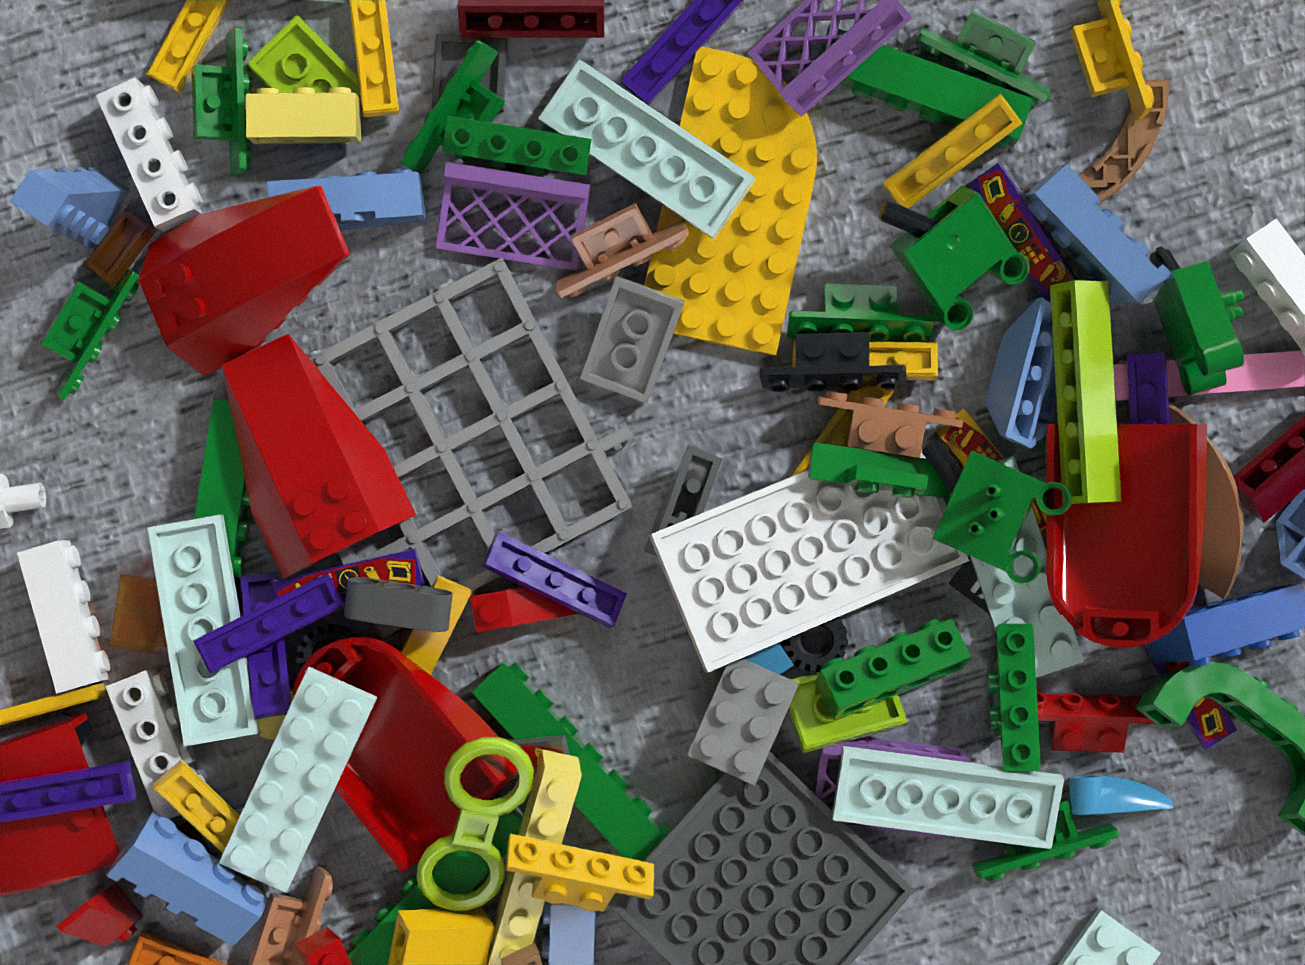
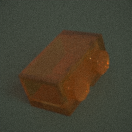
M120 574L109 647L148 653L162 651V646H166L167 642L156 578L135 574Z

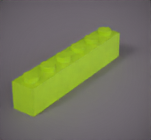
M1074 280L1050 285L1061 484L1066 486L1071 492V504L1121 501V483L1108 281ZM1062 492V501H1063V504H1064L1065 497H1064V494H1063V492Z

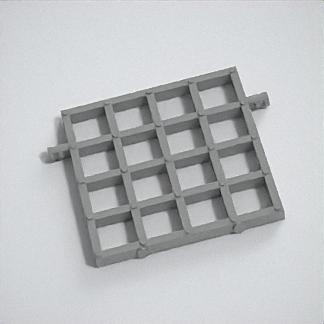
M503 258L480 268L452 284H442L433 290V294L323 351L316 350L307 355L362 422L410 398L434 445L394 465L393 467L398 478L400 479L441 457L465 505L419 529L412 518L399 523L405 535L404 537L360 560L416 548L420 566L432 587L437 575L443 576L424 541L472 517L489 549L496 533L484 510L531 485L556 531V534L531 546L543 553H547L633 508L605 454L606 451L615 448L616 451L622 449L621 444L625 441L628 444L635 442L626 422L619 424V430L614 432L611 428L606 431V437L600 440L597 439ZM499 277L522 323L474 347L451 301ZM439 308L463 354L415 378L392 332ZM530 336L554 382L505 407L482 360ZM380 340L403 385L355 409L332 364ZM470 367L494 414L446 438L422 392ZM561 395L585 442L536 467L512 420ZM501 426L525 473L477 498L453 451ZM592 454L616 502L568 527L543 479ZM351 546L337 552L343 564L360 561ZM485 570L460 583V585L470 588L471 592L501 576ZM374 623L381 638H385L404 628Z

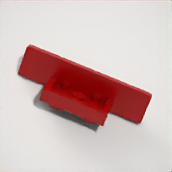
M1037 692L1038 721H1052L1049 740L1051 751L1124 753L1129 723L1155 724L1136 709L1143 695L1136 697L1115 696L1112 694L1079 695L1076 693L1043 694Z

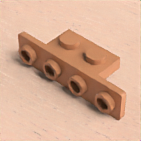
M635 203L572 234L571 240L586 267L556 282L558 297L563 298L567 295L575 297L587 290L589 284L599 279L602 282L608 281L620 273V269L630 264L634 266L641 265L651 259L653 253L663 248L671 250L678 247L685 241V237L689 235L686 221L682 219L652 234Z
M826 391L825 397H816V404L852 410L847 446L920 458L926 422L962 427L963 420L954 418L955 411L934 408L933 415L918 413L919 405L898 402L897 409L882 407V399L862 396L861 403L846 401L847 394Z
M314 867L305 899L270 893L248 961L250 965H304L295 944L320 930L322 922L320 913L324 901L330 898L333 888L332 876L323 867Z

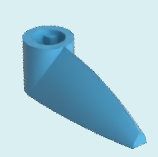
M1098 775L1068 777L1072 815L1109 814L1173 808L1171 798L1136 781Z

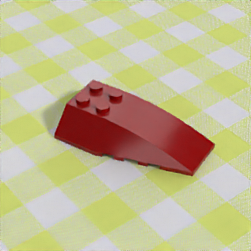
M320 185L195 216L149 244L138 281L166 347L203 376H208L221 369L222 364L260 347L266 341L265 337L272 330L278 329L286 320L285 316L294 307L300 306L308 298L307 294L315 286H320L350 253Z
M289 334L222 364L251 512L283 578L317 563V561L367 537L416 516L386 450Z

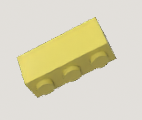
M305 87L294 88L293 93H279V90L275 88L257 89V94H246V138L253 144L361 143V100L356 93H351L350 88L345 87L330 88L329 93H315V89Z

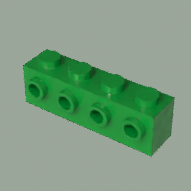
M952 618L941 623L938 619L931 620L923 624L919 628L920 631L907 635L906 632H901L889 638L887 644L875 648L874 645H868L854 653L855 657L842 661L839 657L821 666L822 670H820L815 682L833 720L963 669L970 660L971 655Z

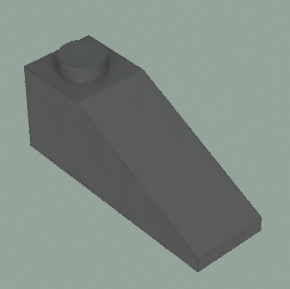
M687 446L650 534L704 512L722 458L692 446ZM649 537L644 551L657 556Z

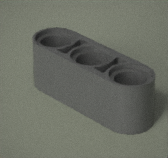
M350 577L347 580L344 616L349 619L431 632H445L449 630L453 593L433 587L367 577Z

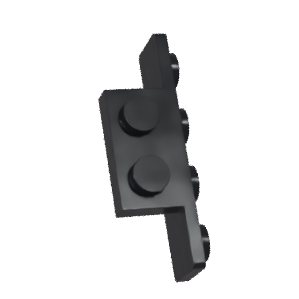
M869 332L796 334V367L760 368L759 373L762 388L773 392H785L790 388H804L808 391L818 392L825 390L826 387H841L843 390L856 391L862 387L876 386L882 390H894L899 386L907 385L905 365L870 366Z

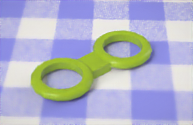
M482 737L467 742L453 753L445 768L444 786L450 800L460 808L453 834L438 839L425 849L417 864V882L423 895L436 906L450 911H468L483 906L496 896L504 882L505 864L499 850L491 843L498 822V816L512 812L526 800L533 787L534 769L530 758L516 743L501 737ZM485 754H496L509 759L516 766L519 773L518 781L513 790L504 797L495 800H480L472 797L462 788L460 783V774L465 765L472 759ZM454 851H471L479 854L487 861L490 873L485 883L477 890L466 894H452L442 890L434 882L432 870L437 861L444 855Z

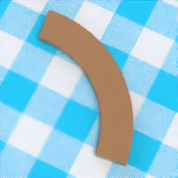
M1144 80L1145 84L1151 87L1154 95V104L1145 119L1137 121L1129 100L1123 125L1110 148L1092 167L1078 175L1100 198L1101 202L1098 205L1113 196L1127 184L1151 153L1165 119L1169 97V80ZM1028 188L1025 191V194H1027L1032 188ZM1045 220L1040 221L1041 225L1047 224Z
M1169 403L1170 424H1198L1182 410ZM1207 437L1204 542L1198 584L1225 599L1228 597L1235 582L1241 563L1242 532L1244 531L1243 511L1232 472L1220 450L1216 449Z

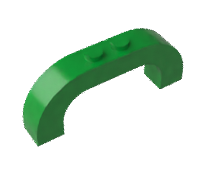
M1219 662L1174 669L1160 676L1147 688L1136 709L1163 730L1182 726L1195 703L1204 697L1220 704L1278 748L1289 764L1292 779L1289 795L1278 816L1305 836V716L1297 711L1298 708L1295 704L1278 697L1269 690V685L1263 680L1252 677L1237 667Z

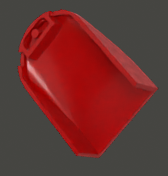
M1047 424L1046 483H1061L1058 424ZM1117 424L1121 501L1071 504L1070 508L1062 515L1052 516L1046 514V576L1048 590L1059 614L1063 615L1068 623L1077 630L1076 632L1083 637L1109 647H1137L1151 643L1168 634L1189 612L1197 593L1203 545L1207 478V424ZM1058 488L1048 490L1046 492V506L1052 510L1062 507V491Z
M368 637L341 639L317 650L305 662L296 678L292 695H296L308 667H311L377 697L335 790L399 870L404 872L417 864L425 849L435 841L453 834L460 808L450 800L444 786L445 768L453 753L467 742L482 737L498 736L461 698L391 645ZM485 754L472 759L465 765L460 774V783L470 796L480 800H490L518 774V771L509 759L496 754Z
M86 712L0 741V782L89 768L75 731L77 726L88 719ZM104 806L0 822V897L35 890L112 865L125 843L117 844Z

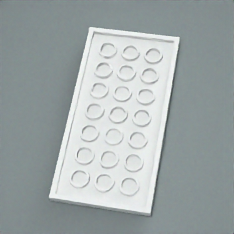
M921 450V456H920V458H925V456L922 454V450ZM809 470L650 534L649 537L704 672L708 673L969 561L965 553L932 539L946 509L944 499L915 494L914 498H899L892 496V491L880 489L879 493L856 491L857 486L811 480L808 477Z

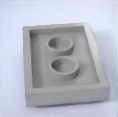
M616 276L580 379L648 404L685 301Z
M743 658L727 664L687 755L755 785L799 683Z

